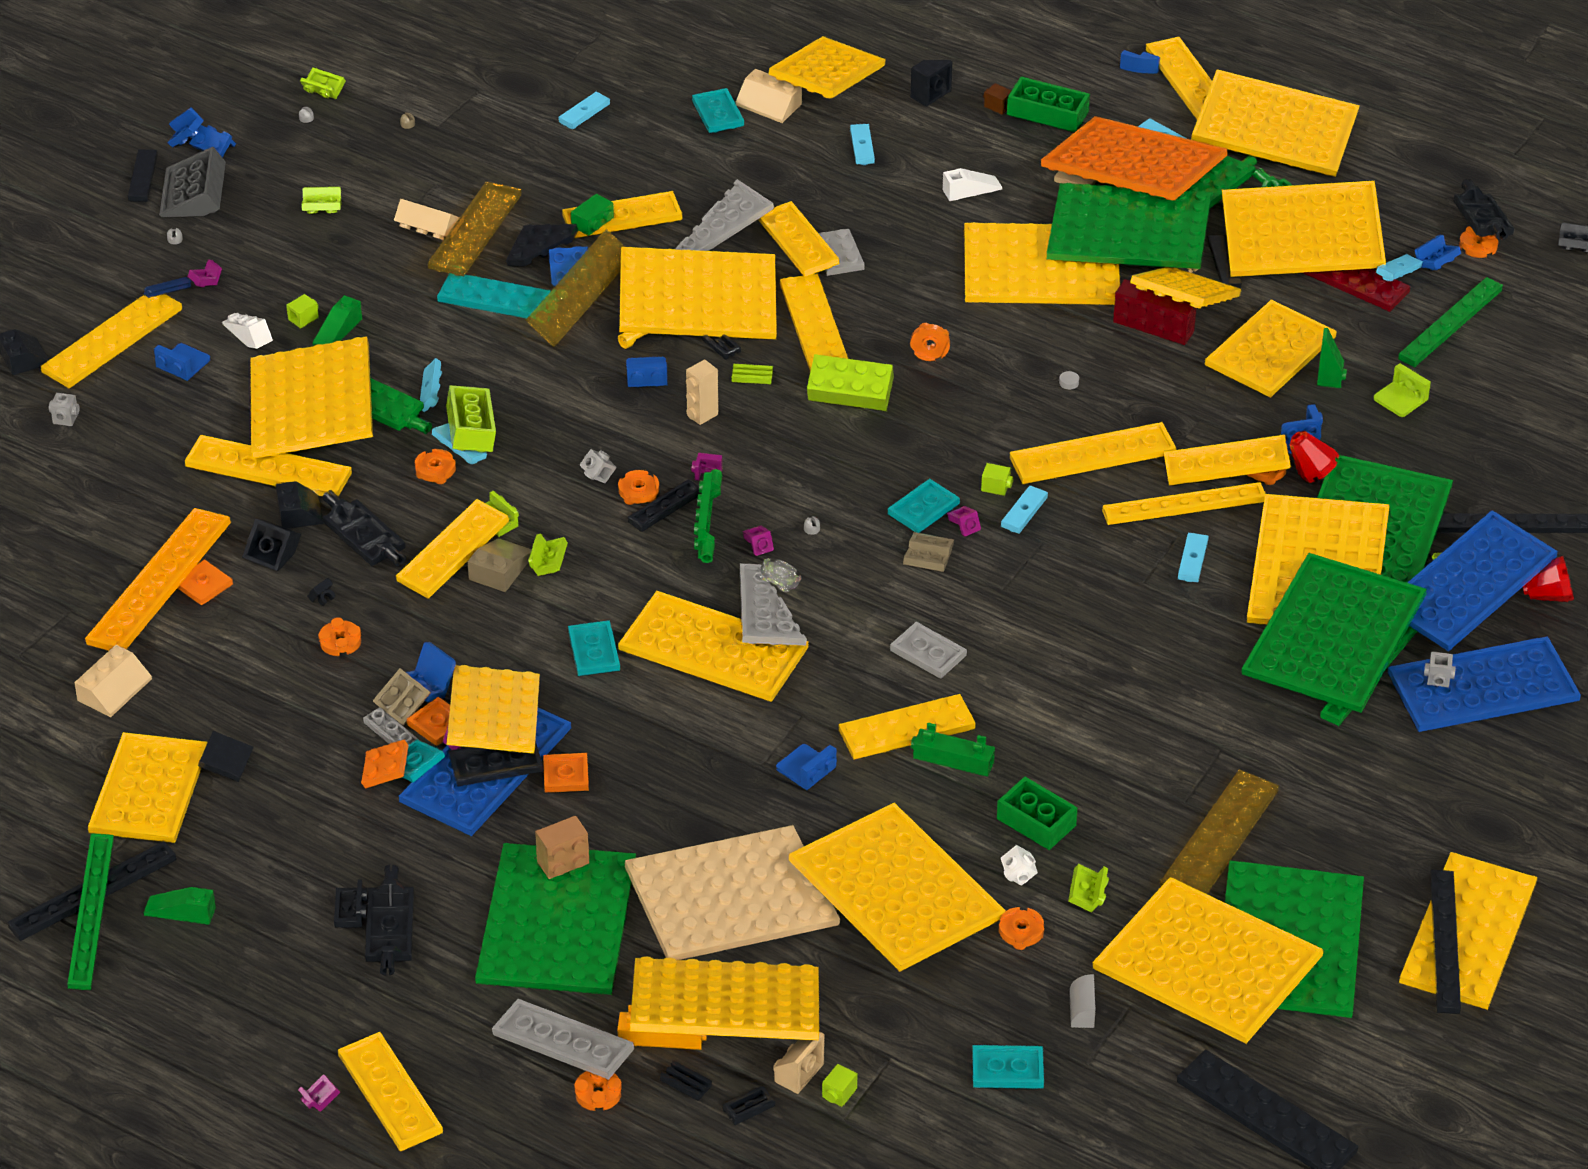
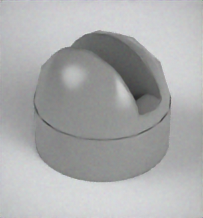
M303 107L299 111V120L303 123L313 121L314 113L312 109Z
M178 228L168 230V243L179 244L182 242V233Z
M814 516L806 518L804 531L807 534H817L820 531L819 520Z

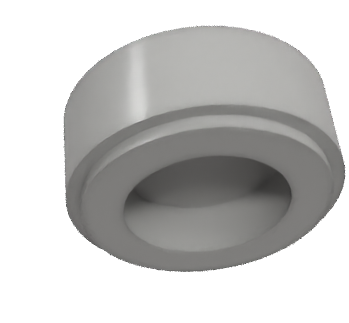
M1072 371L1063 372L1059 377L1060 386L1068 390L1075 389L1079 385V375Z

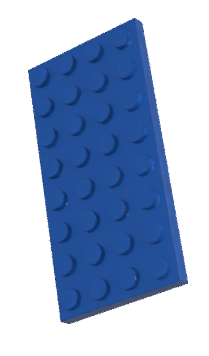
M1489 512L1408 582L1409 584L1427 589L1426 596L1409 626L1442 648L1450 651L1556 558L1558 551L1496 512Z
M1548 636L1453 654L1452 666H1456L1455 677L1450 679L1449 687L1427 685L1428 676H1424L1425 663H1430V659L1388 667V674L1418 732L1580 701L1581 696Z
M537 708L535 740L542 761L543 755H547L571 729V722ZM446 746L442 750L445 757L415 782H412L399 795V802L472 836L529 774L457 787L448 753L452 749Z

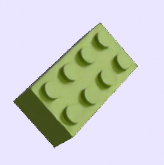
M814 354L807 386L808 400L887 411L894 378L893 365Z
M450 385L446 408L452 449L493 452L496 428L490 390L487 388Z

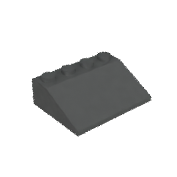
M214 147L166 168L159 213L161 217L205 216L220 209L226 162Z

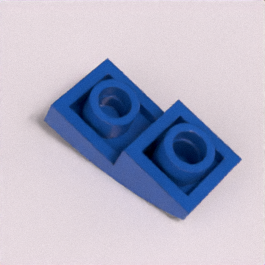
M1126 50L1121 53L1120 69L1148 74H1157L1159 72V56L1147 52L1138 55Z

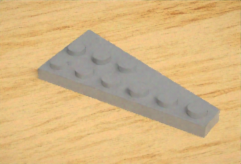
M737 179L734 182V187L724 193L725 197L715 203L702 218V223L693 228V233L689 237H685L676 247V250L709 251L773 210L774 205L771 201Z
M740 563L742 643L806 646L807 638L804 634L800 633L799 625L795 624L792 620V614L783 599L778 597L776 588L771 586L769 577L762 565Z

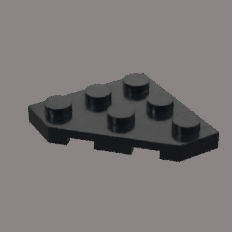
M524 225L506 259L507 265L526 266L532 263L531 259L539 255L541 257L548 255L549 249H554L562 243L567 245L573 242L578 232L577 225Z

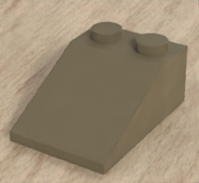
M498 538L478 548L468 560L469 580L506 592L527 565L532 549Z

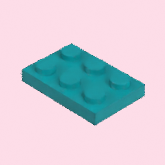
M727 88L692 95V102L709 133L744 126V119Z
M928 479L888 508V515L914 532L920 533L959 505L960 498L933 480Z
M610 620L568 626V634L578 676L620 671V662Z
M973 1045V1087L1044 1088L1043 1046Z

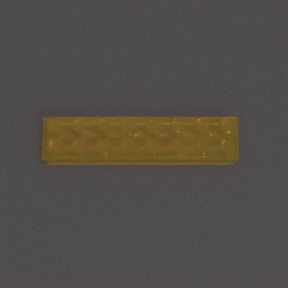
M485 182L428 261V269L456 276H465L520 198L521 189Z
M607 229L602 232L526 318V321L553 347L558 344L620 272L621 247L625 246Z
M1239 769L1161 879L1160 888L1171 877L1207 894L1277 794L1279 785Z

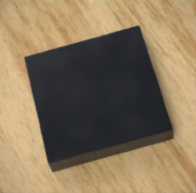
M213 731L198 766L239 782L254 747Z

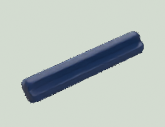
M183 277L147 286L144 288V296L151 298L191 287L192 281L188 277Z

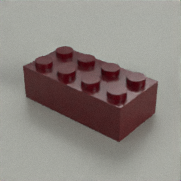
M1124 279L1115 292L1113 322L1186 345L1194 333L1196 308L1190 306V302L1174 301L1172 296L1169 295L1159 296L1150 289H1147V291L1137 289L1135 284L1130 283V280Z

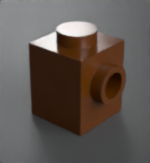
M994 83L984 92V107L1003 115L1007 111L1008 96L1012 90Z

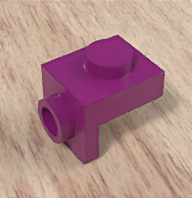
M208 260L205 269L189 270L188 277L199 287L217 285L222 268L213 260Z
M698 453L697 459L693 460L691 472L695 473V480L699 481L701 473L711 472L713 469H718L722 472V455Z
M324 1074L307 1091L302 1086L298 1089L303 1095L301 1101L309 1109L315 1107L320 1112L340 1093L339 1089Z

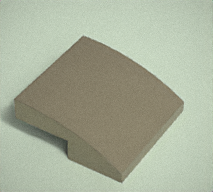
M914 532L909 541V548L904 556L903 564L944 572L953 548L954 539Z
M399 668L374 698L373 702L404 726L407 718L415 713L431 692Z

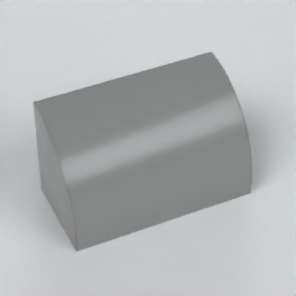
M1094 974L1077 978L1070 986L1071 1027L1094 1028Z

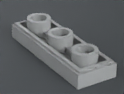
M380 707L363 717L364 724L388 744L405 740L410 745L416 739L419 740Z

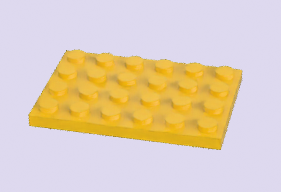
M822 36L770 67L768 75L774 76L777 80L790 82L793 86L806 88L809 92L822 94L825 98H833L885 65L886 59Z
M1165 267L1132 275L1130 282L1135 284L1137 289L1145 291L1150 289L1159 296L1169 295L1172 296V300L1190 302V306L1195 308L1207 307L1208 305H1214V303H1220L1228 299L1232 300V298L1239 297L1241 292L1240 288L1175 267Z
M1270 300L1205 359V365L1271 398L1321 351L1324 328L1329 329L1333 339L1336 337L1337 331Z
M455 665L446 745L534 753L540 674L529 671L517 672L509 669L497 670L488 667L477 668L467 665Z
M123 732L89 822L88 832L175 843L202 768L198 764L208 742Z

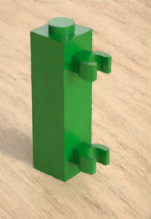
M927 723V730L920 728L917 737L913 736L911 741L914 759L986 777L989 776L995 761V747L986 745L987 738L985 736L978 735L977 742L937 733L936 724Z

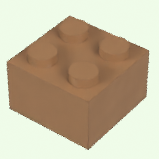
M577 816L535 831L537 862L549 879L589 864L588 832Z

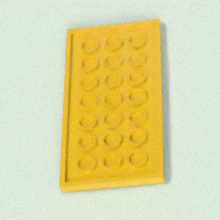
M656 591L621 639L618 647L621 651L772 702L808 649V641H806V646L742 643V622L740 618Z
M1450 852L1443 870L1454 871L1461 1002L1488 1010L1534 891L1537 877ZM1430 901L1400 975L1399 983L1436 994L1432 902Z

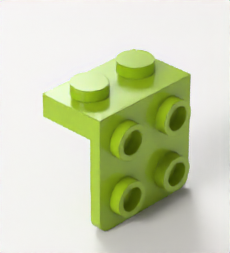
M1399 363L1394 369L1393 382L1377 392L1373 399L1398 416L1405 417L1428 400L1431 382Z

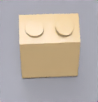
M819 1032V1040L799 1039L795 1044L790 1045L785 1056L782 1059H778L774 1065L773 1071H775V1082L799 1094L824 1065V1033Z

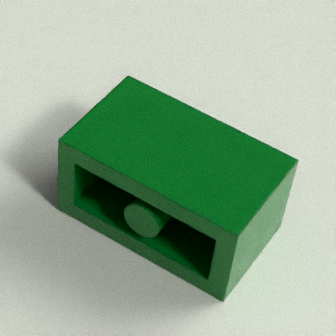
M598 194L593 195L571 211V224H576L578 231L588 236L614 218L613 202Z

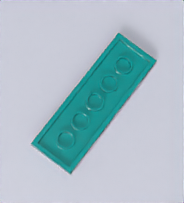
M450 272L437 295L438 302L549 322L560 300V292Z

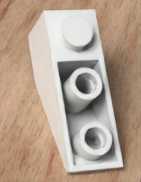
M962 168L943 172V191L949 201L1002 190L1001 184L992 175Z
M233 313L228 316L227 320L222 322L247 347L257 349L273 341L265 319L248 316L247 314Z

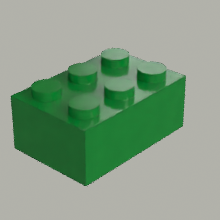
M1023 777L998 800L997 819L1047 850H1050L1076 826L1078 807L1029 778Z

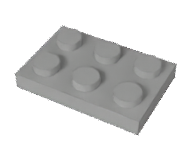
M849 229L818 233L839 258L838 265L825 269L827 276L864 270L863 259Z
M915 622L890 644V651L940 679L967 656V649L918 622Z

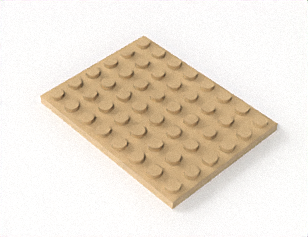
M793 825L625 860L626 871L666 958L682 960L838 926L840 923V918L833 904L789 861L790 853L804 847Z

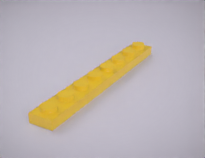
M1261 482L1108 504L1103 505L1102 512L1107 524L1111 525L1264 502L1265 491Z

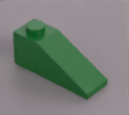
M344 295L332 307L313 341V346L341 341L362 320L361 301Z
M1324 328L1317 386L1341 388L1342 380L1346 381L1347 369H1343L1344 359L1329 329Z
M188 887L152 895L149 897L145 907L144 916L210 925L216 909L214 892L210 889Z

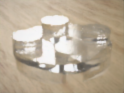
M771 558L763 561L760 567V578L763 581L777 585L783 592H789L790 589L798 587L801 575H796L797 570L793 566L778 559L776 562H770Z

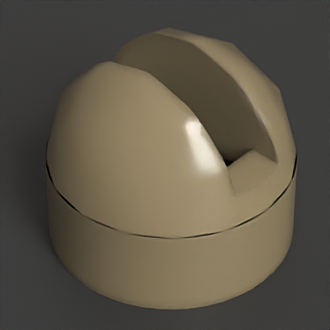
M406 112L401 115V127L409 129L415 126V118L411 113Z

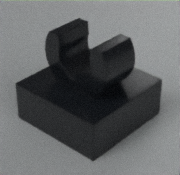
M327 578L315 586L307 595L310 601L314 602L318 599L319 604L324 606L327 603L324 596L333 600L335 593L329 590L333 585L332 581Z

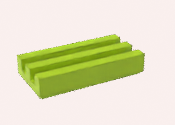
M733 364L732 382L771 384L773 366Z

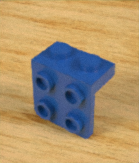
M576 246L573 248L549 249L551 281L554 287L588 285L590 283L588 247Z
M183 343L178 344L172 350L161 345L154 348L156 367L186 381L210 361V355Z
M665 357L628 358L626 360L628 387L667 385V362Z
M1315 404L1307 405L1306 420L1282 424L1281 435H1285L1288 454H1292L1290 441L1297 432L1305 431L1315 438L1321 439L1323 417L1322 413L1318 412Z
M425 642L416 669L406 673L431 692L425 699V702H431L437 697L445 698L456 662L431 642Z
M802 744L776 765V770L805 790H808L836 768L837 749L829 745L819 753L810 746Z

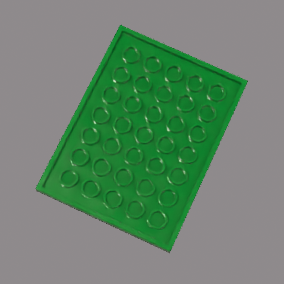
M1060 183L1046 259L1201 269L1211 192L1185 191L1176 200H1167L1164 197L1151 196L1141 191L1135 192L1125 187Z
M1339 455L1338 459L1335 458L1337 462L1336 467L1325 476L1317 498L1389 504L1381 575L1408 583L1426 566L1452 489L1453 480Z
M1308 553L1243 665L1242 675L1362 713L1423 602L1427 589Z
M503 843L475 976L476 984L612 995L632 886L631 879L625 868V860L636 858V853L589 850V864L549 879L537 862L536 845Z
M1229 861L1226 904L1323 949V956L1277 1009L1352 1018L1364 876Z

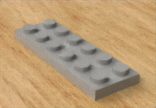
M520 999L514 1002L492 1028L494 1036L606 1079L611 1078L634 1050V1044L631 1041Z

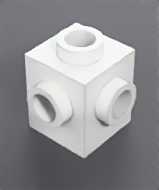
M1018 845L1001 857L1005 870L1004 875L1011 882L1014 881L1022 886L1038 873L1035 866L1036 861L1032 854Z

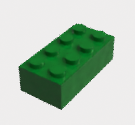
M1020 77L1008 96L1007 115L1076 132L1089 112L1090 94Z

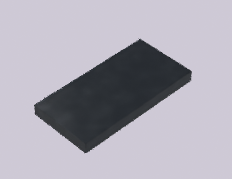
M536 740L534 753L474 747L448 751L457 787L543 771V764Z

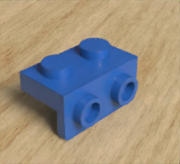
M189 108L169 123L176 131L167 142L172 148L177 144L181 146L189 139L188 137L193 138L199 132L198 127L204 120L193 108Z
M200 125L198 127L199 132L189 143L192 147L201 151L214 147L222 158L229 145L232 147L236 145L230 134L224 131L219 133L214 127L209 125L207 127Z
M1438 235L1416 248L1415 254L1418 260L1423 261L1421 268L1438 270L1443 264L1453 261L1456 256L1460 255L1461 250L1459 246L1446 245L1444 236Z

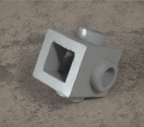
M56 393L54 399L49 403V412L52 414L53 424L73 426L80 408L76 401V395Z
M590 449L580 463V466L585 470L584 474L588 478L603 483L607 482L617 468L609 460L610 456L602 450L597 452Z
M1431 652L1430 663H1425L1424 676H1428L1427 685L1449 687L1450 679H1454L1456 666H1452L1453 654Z

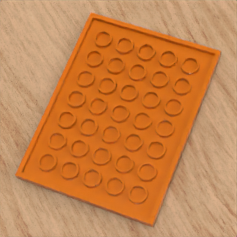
M1094 116L1041 159V166L1049 170L1062 171L1068 175L1074 174L1084 179H1093L1100 183H1109L1116 187L1129 188L1135 192L1141 191L1151 196L1176 200L1227 156V149Z

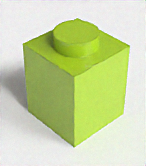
M304 294L288 303V320L299 328L319 318L317 302Z
M987 463L982 474L981 491L1005 496L1007 489L1011 488L1013 483V476H1010L1011 467Z
M837 1064L823 1081L822 1097L831 1103L843 1107L857 1089L858 1073Z

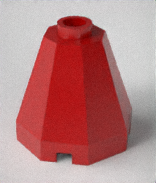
M1305 431L1297 432L1291 438V452L1297 472L1303 480L1311 483L1314 482L1313 478L1315 477L1322 479L1336 467L1337 462L1335 458L1338 459L1339 454L1335 449Z
M1564 557L1554 558L1544 569L1523 586L1524 594H1529L1530 599L1559 602L1574 600Z

